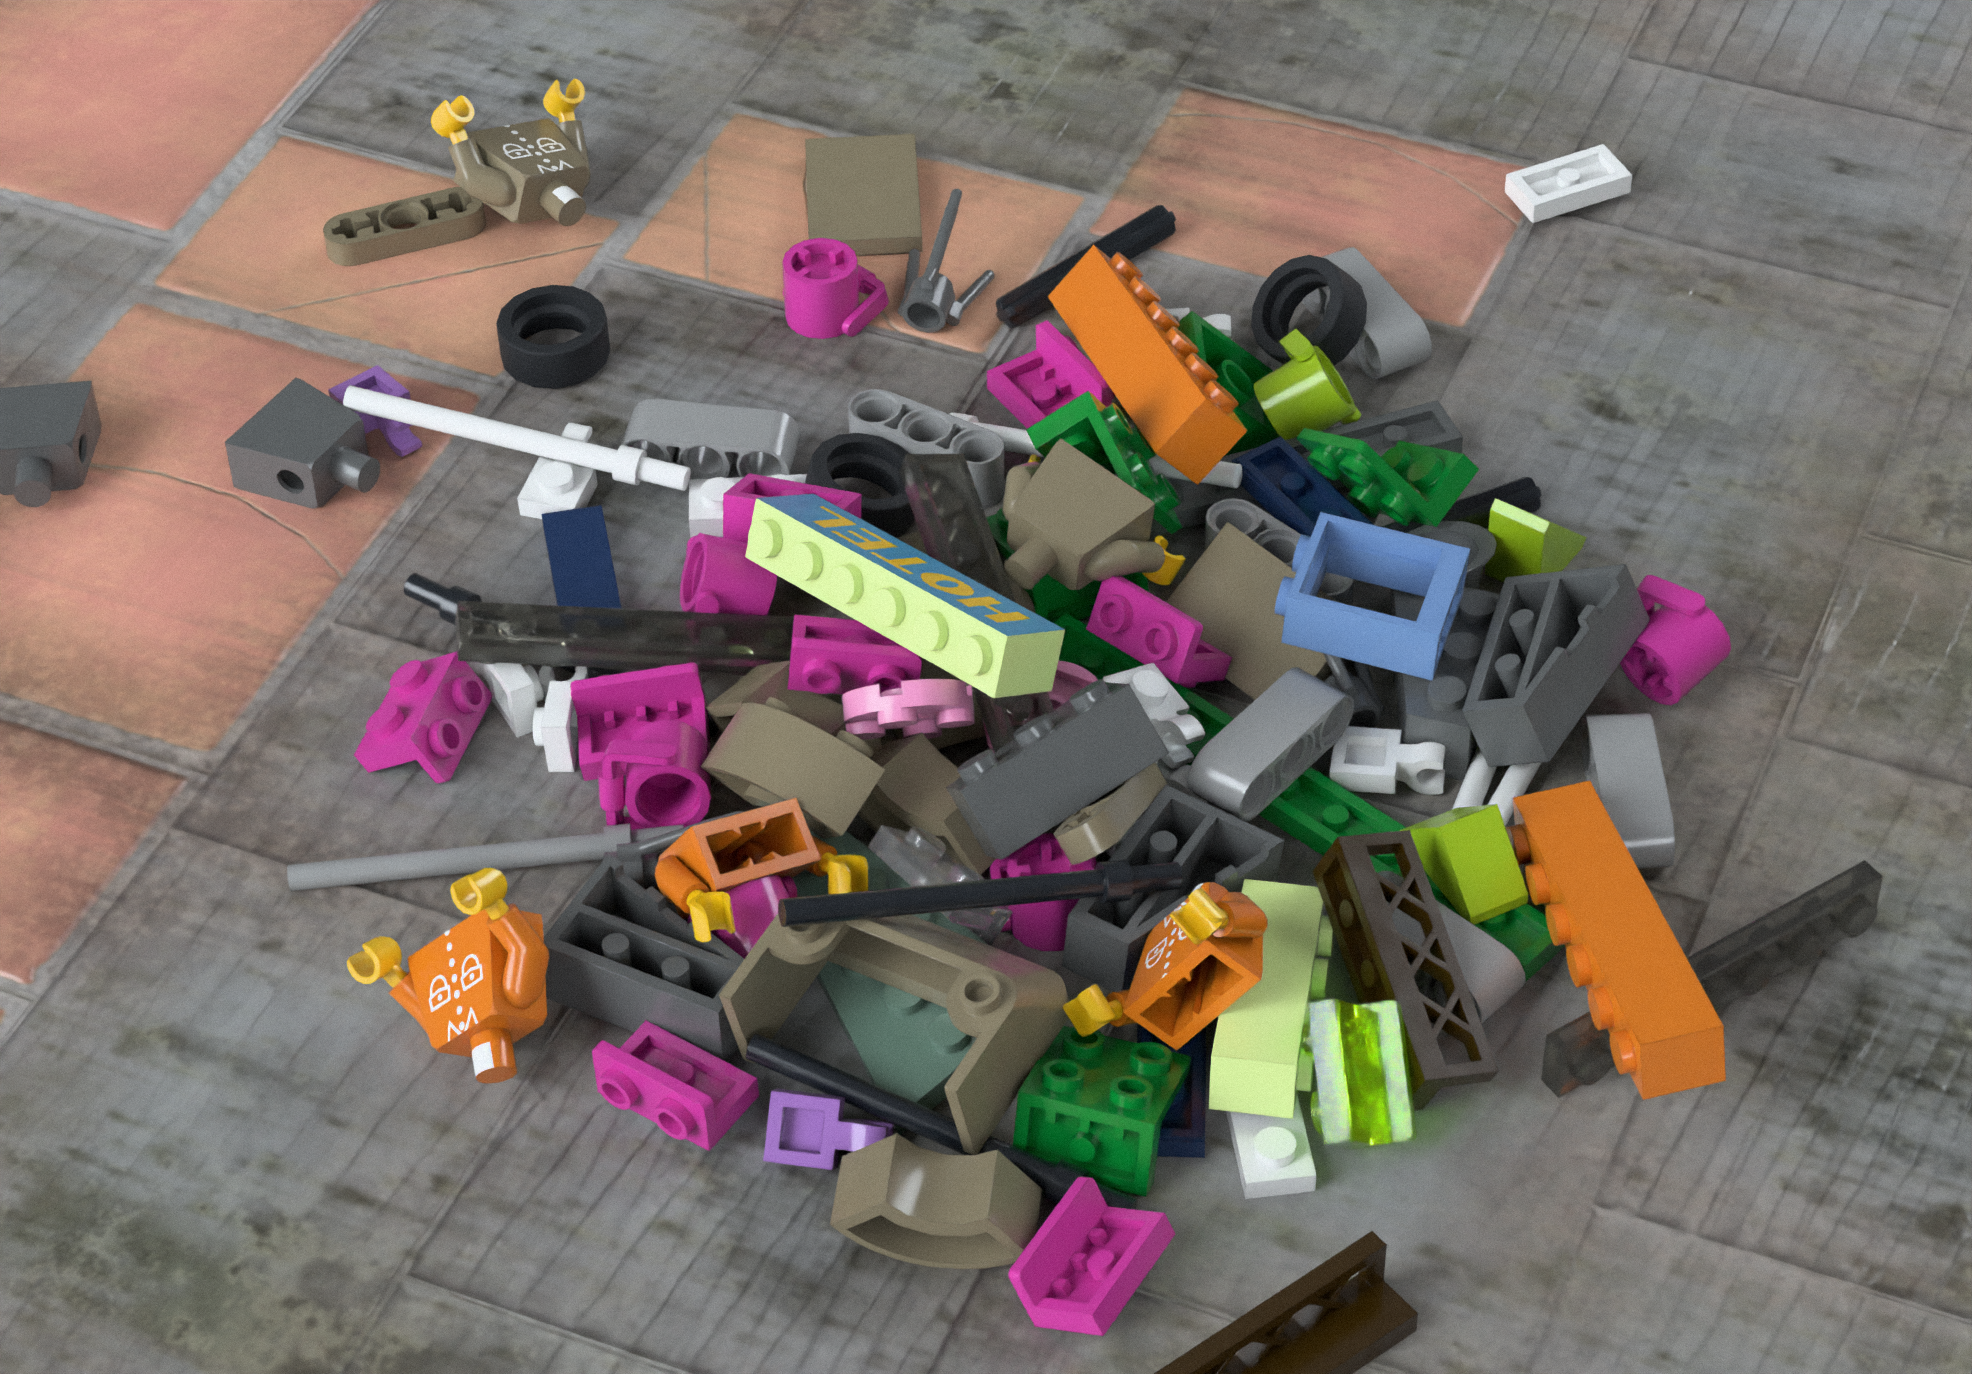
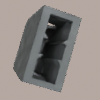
M299 378L293 379L225 441L233 486L235 488L312 509L323 507L345 485L363 493L370 491L376 484L380 474L379 461L368 454L364 424L360 416Z
M92 381L0 388V494L14 495L20 504L27 507H40L50 500L51 491L73 490L84 485L102 427Z

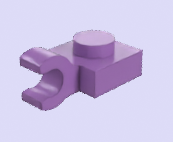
M378 365L328 389L329 397L342 405L346 389L350 385L411 400L409 391ZM353 411L362 419L365 434L379 428L388 445L398 456L403 457L422 447L421 440L409 429L412 425Z
M776 1088L771 1091L763 1161L834 1170L838 1167L839 1150L854 1152L892 1136L894 1124L879 1120L843 1118L845 1097Z

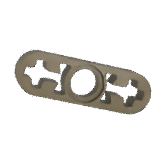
M453 187L336 215L326 222L323 233L328 258L338 265L356 266L472 238L483 231L486 219L484 204L481 200L468 195L462 187ZM406 223L418 224L408 229L393 228L397 225Z
M1156 762L1068 817L1055 831L1054 836L1072 865L1087 861L1113 846L1154 801L1163 787L1167 785V781Z

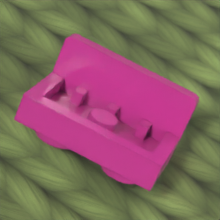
M1048 320L1036 325V350L987 371V389L1027 429L1086 391L1091 392L1106 407L1112 404L1115 396L1096 366L1079 351L1073 339L1062 335Z
M1112 576L1102 581L1086 630L1145 665L1154 663L1166 678L1183 687L1193 688L1197 682L1223 681L1225 679L1232 657L1200 639L1203 625L1199 621L1122 576Z
M794 614L788 690L809 691L818 694H845L854 689L880 684L881 694L887 690L901 688V681L920 679L922 657L859 621Z
M458 651L422 662L412 660L401 666L390 679L391 687L379 709L368 719L366 723L367 731L354 753L356 759L368 773L417 760L435 783L440 784L450 781L492 700V694Z
M696 663L666 665L653 669L602 675L575 680L570 684L571 697L577 714L579 765L584 781L598 779V770L602 768V759L611 741L629 740L636 730L655 721L664 719L682 721L695 727L706 739L709 753L711 751L708 711L705 708L708 704ZM620 762V767L624 770L625 775V762Z
M646 1020L620 1048L602 1040L592 1050L597 1091L611 1105L622 1110L630 1109L657 1123L669 1136L679 1140L687 1139L708 1151L716 1145L759 1097L758 1080L756 1077Z
M1079 1176L1012 1265L1008 1276L1035 1327L1104 1336L1173 1239L1175 1232L1165 1213L1108 1207L1095 1180L1091 1177Z

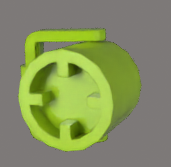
M1296 328L1282 338L1279 343L1291 360L1255 382L1253 387L1263 411L1277 433L1284 440L1297 437L1303 428L1322 431L1329 429L1338 422L1345 425L1358 421L1361 413L1355 406L1344 381L1325 353L1318 346H1313Z

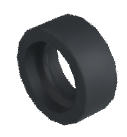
M1306 255L1290 259L1271 273L1260 287L1254 301L1251 328L1256 343L1269 356L1283 365L1289 362L1291 359L1279 341L1288 335L1289 322L1295 308L1309 293L1317 288L1329 286L1330 301L1326 315L1317 329L1306 338L1313 346H1318L1325 353L1333 366L1345 359L1358 343L1366 324L1367 301L1362 286L1350 274L1326 258Z
M548 285L531 288L514 296L501 309L496 322L500 355L504 369L516 381L532 387L556 389L577 385L593 377L606 364L610 353L608 323L603 304L590 292L574 286ZM556 328L571 329L582 333L580 336L567 342L552 345L535 344L526 340L540 331Z
M839 434L822 442L811 457L805 484L844 490L834 481L835 479L852 477L875 483L883 487L893 497L881 499L862 497L861 519L895 538L905 534L914 521L923 491V473L915 458L900 445L880 436L869 434Z

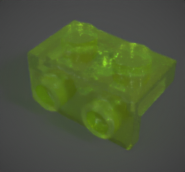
M1335 998L1307 1002L1310 1021L1305 1022L1303 1025L1302 1040L1306 1056L1313 1057L1318 1092H1313L1311 1096V1116L1316 1131L1319 1134H1323L1324 1144L1353 1150L1415 1140L1417 1129L1401 1004L1394 1000L1354 1005Z

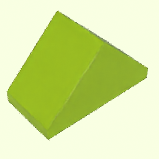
M1495 498L1490 509L1488 531L1493 534L1497 547L1495 555L1485 564V574L1504 583L1505 577L1562 571L1582 549L1587 537Z
M1497 804L1455 808L1400 830H1410L1425 872L1461 917L1473 925L1528 903V891Z

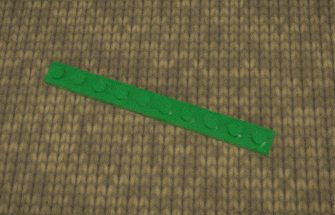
M1065 613L1053 622L1065 629L1059 661L1081 666L1091 672L1097 680L1145 665L1086 630L1087 625L1068 613ZM1166 678L1190 707L1187 714L1194 716L1205 731V736L1202 740L1186 744V747L1192 752L1195 759L1199 751L1234 718L1182 685ZM1309 767L1259 813L1260 816L1322 856L1325 855L1337 837L1395 832L1406 828L1312 767ZM1394 853L1370 856L1375 872L1391 871L1403 878ZM1426 873L1435 900L1461 916ZM1528 904L1475 924L1476 927L1505 945L1514 953L1524 969L1526 981L1565 947L1564 944L1554 945L1548 930L1546 915Z

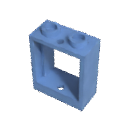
M1320 512L1312 535L1301 534L1292 563V572H1296L1295 577L1284 576L1278 591L1275 614L1284 616L1281 643L1432 681L1463 596L1470 549ZM1327 572L1423 596L1425 599L1417 621H1412L1319 598L1317 594Z

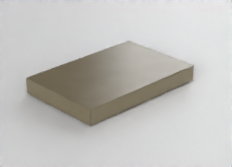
M915 134L805 139L809 239L827 238L838 240L852 248L856 256L909 253L914 248L923 252Z
M1227 521L1166 603L1203 625L1200 639L1232 657L1225 678L1254 700L1291 668L1298 667L1322 681H1325L1332 673L1323 653L1281 643L1284 616L1275 614L1276 599L1284 576L1294 578L1296 572H1292L1291 567ZM1319 589L1317 597L1337 602Z

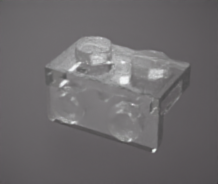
M881 825L868 846L870 850L912 887L985 880L972 869L954 861L944 852L946 846L940 839L917 826H912L911 830L907 832ZM1007 906L941 913L951 922L967 927L991 946L1013 911Z

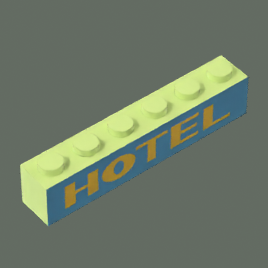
M815 494L756 498L745 555L749 560L993 698L1052 691L1065 629Z

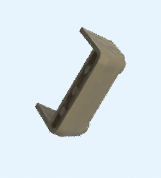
M777 914L719 994L742 1058L754 1064L755 1062L746 1059V1051L753 1036L757 1033L770 1039L775 1036L827 961L947 1008L952 1024L961 1032L977 1038L944 1086L963 1150L971 1155L979 1153L1017 1096L1020 1087L1035 1063L1044 1056L1066 1023L1068 1016L1062 1007L1069 1002L1064 981L1053 970L913 915L782 927L779 914Z

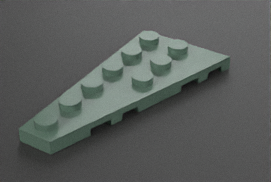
M810 831L811 835L833 846L837 851V855H862L867 859L869 891L914 886L847 831H845L843 836L823 839ZM804 870L792 877L797 888V897L828 895V874L818 877ZM947 911L913 915L987 944ZM827 961L817 975V979L848 1039L852 1041L860 1056L871 1083L929 1109H933L947 1097L944 1090L945 1084L977 1038L958 1030L952 1024L947 1008ZM894 1124L899 1135L907 1130Z

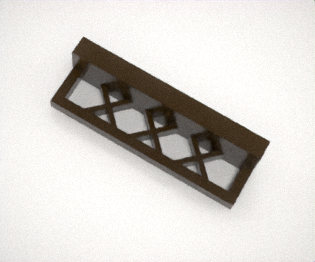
M1410 830L1337 837L1312 872L1398 1113L1423 1110L1442 1087L1491 1081L1499 1070ZM1394 853L1403 876L1400 885H1395L1375 872L1370 856ZM1396 908L1420 923L1425 936L1421 946L1397 932L1392 919ZM1418 968L1442 983L1447 996L1443 1007L1419 992L1414 979ZM1441 1029L1465 1045L1471 1062L1445 1065L1436 1040Z
M1371 1231L1154 1374H1353L1417 1331L1418 1313L1384 1281L1387 1244Z

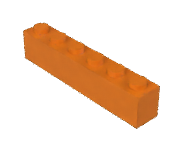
M1093 245L1048 295V298L1153 451L1198 485L1247 432V429L1233 412L1239 403L1224 387L1216 382L1219 376L1204 360L1196 355L1199 349L1187 336L1177 329L1180 326L1179 322L1164 307L1158 304L1161 298L1150 286L1140 279L1143 276L1142 272L1121 253L1117 252L1110 258Z
M1591 781L1514 797L1515 825L1506 827V831L1518 865L1524 864L1526 882L1530 897L1534 905L1544 904L1546 907V921L1551 939L1555 946L1565 945L1567 964L1574 985L1577 988L1586 986L1592 1020L1597 1030H1608L1611 1053L1619 1074L1630 1073L1643 1100L1726 1081L1724 1025Z

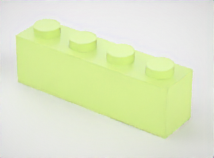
M1244 879L1242 893L1247 895L1265 913L1268 919V926L1263 934V973L1261 980L1218 1016L1211 1054L1209 1109L1293 1119L1297 1091L1310 1092L1312 1087L1315 1049L1304 1047L1305 1044L1318 1046L1322 1004L1312 1003V999L1325 1001L1329 959H1320L1319 956L1332 957L1335 934L1328 915H1323L1324 903L1318 887Z

